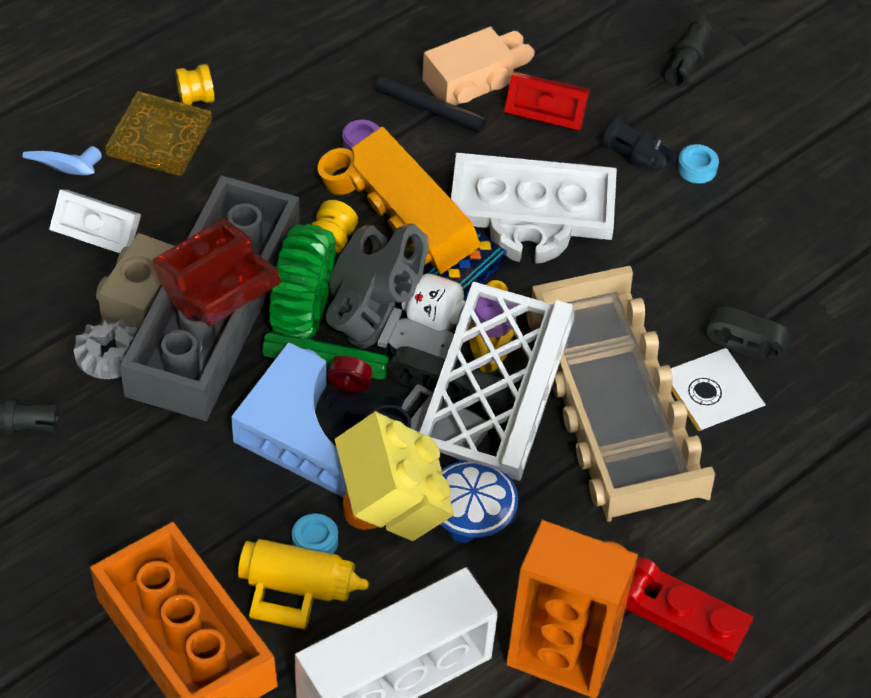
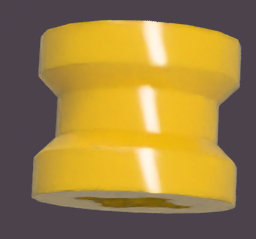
M207 64L198 65L195 70L187 71L185 68L175 69L176 85L182 108L191 106L195 101H203L206 104L214 102L213 84Z

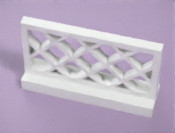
M473 282L420 433L430 436L436 422L452 415L462 434L446 442L432 438L436 442L440 453L502 471L510 478L520 481L574 322L573 305L558 300L553 305ZM479 296L497 301L503 313L481 324L474 312ZM506 304L514 306V308L509 310ZM526 311L544 315L540 328L524 336L513 319ZM472 319L476 327L468 330L469 324ZM508 321L517 339L495 350L486 331ZM480 334L490 353L467 364L460 351L462 344ZM536 340L531 351L528 343ZM522 347L529 359L527 367L509 376L499 357ZM458 359L462 367L454 370ZM494 360L504 379L481 390L471 371ZM466 374L476 393L453 404L446 392L448 384ZM522 380L519 391H517L514 383ZM508 387L515 399L513 408L495 417L486 397ZM444 399L448 407L440 410L442 401ZM480 401L490 420L467 431L457 412ZM508 420L505 432H503L500 424ZM494 427L501 439L496 457L478 452L471 438ZM466 441L470 449L458 445Z

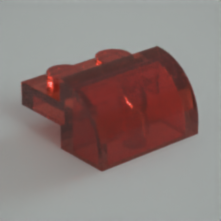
M225 218L152 259L159 281L175 307L185 318L189 319L195 315L209 327L281 283L278 269L252 250L249 236Z

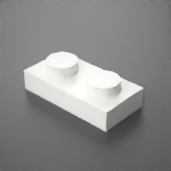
M65 189L59 191L49 230L120 253L125 246L129 247L134 240L141 214Z

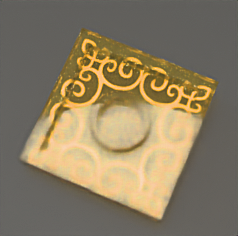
M137 91L106 144L107 156L182 176L212 122L211 111Z

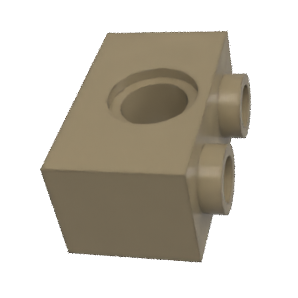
M138 233L130 246H125L121 250L116 267L109 277L105 276L98 285L96 299L99 301L101 319L105 318L109 323H116L122 318L126 326H136L139 331L182 248Z

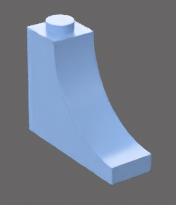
M288 342L232 415L233 442L344 498L347 487L337 447L324 434L315 414L318 400L326 388V360L310 349H302Z

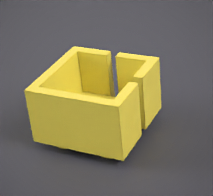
M375 411L335 438L354 517L380 528L386 525L387 531L414 541L454 515L449 497L451 489L446 479L441 475L442 469L438 459L440 457V450L430 436L423 435L405 426L400 421H394Z

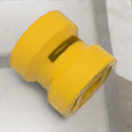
M337 200L325 201L320 206L316 214V221L312 225H317L333 232L336 243V258L340 256L347 246V237L351 236L358 224V216L350 206Z

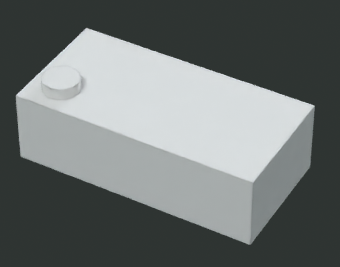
M465 567L296 653V698H417L491 659L497 610L470 571Z

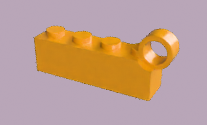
M383 126L353 146V152L346 148H336L321 157L318 163V172L330 193L345 195L355 189L358 192L365 189L368 193L367 199L377 214L381 216L386 213L390 217L388 222L394 232L404 224H415L428 236L429 248L424 265L430 262L442 274L481 247L472 221ZM348 168L344 173L333 176L337 170ZM413 242L412 244H410L412 251L414 252Z

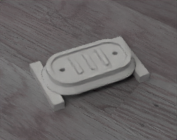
M393 308L378 340V346L386 348L389 342L394 350L401 346H408L446 359L454 337L451 331L446 329L438 331L409 318L399 319L402 310Z

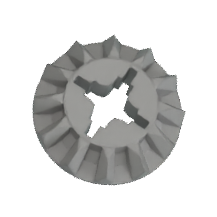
M103 318L99 325L92 326L87 324L85 332L82 335H76V344L73 350L76 363L81 370L96 378L114 379L121 377L120 365L138 332L136 326H126L122 318L116 323H109ZM114 339L116 348L111 347L102 357L101 345H107L109 341Z

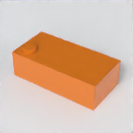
M542 520L520 570L506 665L586 696L597 698L615 653L638 554L627 551L617 543L602 542Z
M174 522L90 567L97 599L166 698H259L277 687L273 654Z

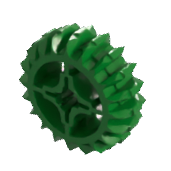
M296 224L287 233V238L283 241V248L279 252L277 266H275L276 271L270 295L269 320L273 332L311 339L319 329L320 321L323 318L327 301L330 297V276L334 269L336 258L335 237L330 230L312 224Z

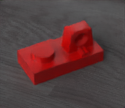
M513 72L504 112L580 131L583 125L590 89Z

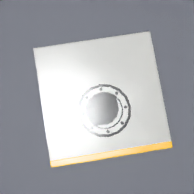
M727 348L671 368L673 375L671 391L678 401L683 400L685 402L687 415L698 431L765 406V403Z

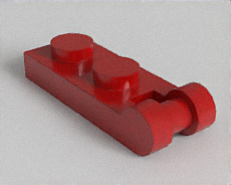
M641 557L637 558L625 609L732 662L751 627L754 617L660 571L658 566L651 560ZM648 588L658 593L656 599L647 596L644 592L645 589Z

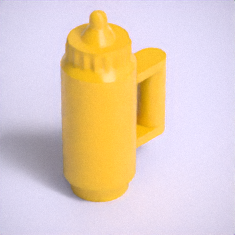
M258 539L257 543L245 542L238 568V577L247 579L249 585L256 586L250 609V618L303 630L307 628L314 599L328 602L333 599L347 601L350 592L357 589L366 590L369 586L366 579L359 578L354 573L355 563L342 560L339 555ZM266 588L304 596L302 609L264 602Z

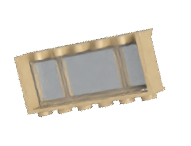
M631 266L532 286L533 299L553 305L558 300L572 304L574 308V322L552 389L556 398H563L565 404L563 417L566 429L569 433L575 432L578 440V443H576V454L581 469L588 468L592 478L589 481L592 501L596 507L602 506L607 522L612 521V517L699 497L710 501L715 477L712 467L701 469L699 464L702 452L700 439L698 436L688 437L685 429L687 418L685 402L683 400L674 401L671 394L673 382L671 368L669 365L660 366L657 360L659 348L657 333L655 331L646 332L644 327V301L642 298L633 299L630 293L633 275ZM526 311L531 330L540 328L544 315Z

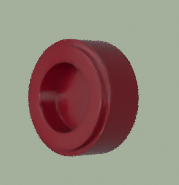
M337 356L331 360L327 378L332 385L341 390L362 392L370 386L373 369L361 359L351 356Z

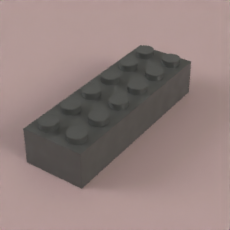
M220 176L120 365L124 397L207 421L273 286L275 266H277L279 260V252L283 248V241L287 238V233L296 224H300L299 197Z

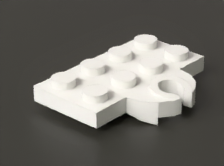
M456 153L451 200L472 221L474 227L490 229L491 241L497 249L500 248L499 252L505 251L503 253L505 256L520 262L523 248L520 242L533 241L538 244L535 249V264L544 263L558 257L567 248L571 236L612 240L617 168Z

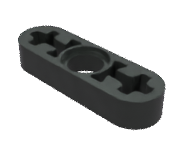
M401 346L395 350L386 371L388 376L400 386L413 390L419 384L434 392L445 359L413 347ZM456 363L454 370L462 367L461 364ZM476 369L471 371L481 390L502 380L499 377ZM466 374L451 381L452 383L448 384L446 390L453 403L476 393ZM508 387L486 397L495 417L504 413L512 393ZM480 401L465 408L488 416Z

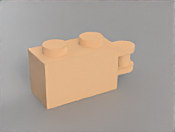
M491 27L424 52L423 81L437 99L455 106L467 103L473 98L509 85L513 69L527 64L534 56V49L529 44L523 43V36L518 31L498 36Z

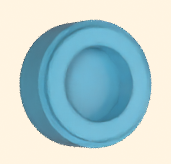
M689 145L680 152L677 169L685 180L693 183H705L715 177L719 159L715 151L707 146Z
M323 514L305 515L293 526L292 545L333 554L338 546L337 526L331 518Z

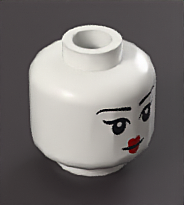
M424 274L416 286L413 297L407 302H402V309L407 313V318L438 331L444 329L451 331L455 325H458L466 303L464 301V290L457 282L434 274Z

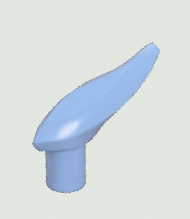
M91 146L80 156L51 151L23 152L22 157L43 163L56 171L83 176L95 173L92 166L101 159L102 155L96 147Z

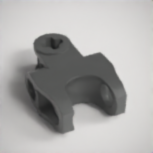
M404 224L398 227L389 242L388 238L380 233L374 225H365L355 231L351 240L340 254L330 276V290L334 300L326 313L327 323L333 329L342 331L347 335L350 343L356 348L365 349L375 344L383 332L395 302H407L415 293L416 286L422 278L428 254V236L415 224ZM410 236L414 242V252L411 258L407 259L403 254L407 239ZM367 237L371 239L373 244V251L370 255L364 253V242Z

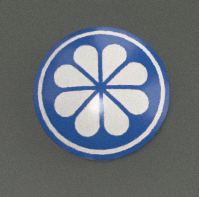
M466 460L452 463L442 469L441 475L446 479L451 489L449 497L454 515L439 525L449 532L453 540L467 543L474 538L494 535L513 523L518 507V493L513 481L506 473Z

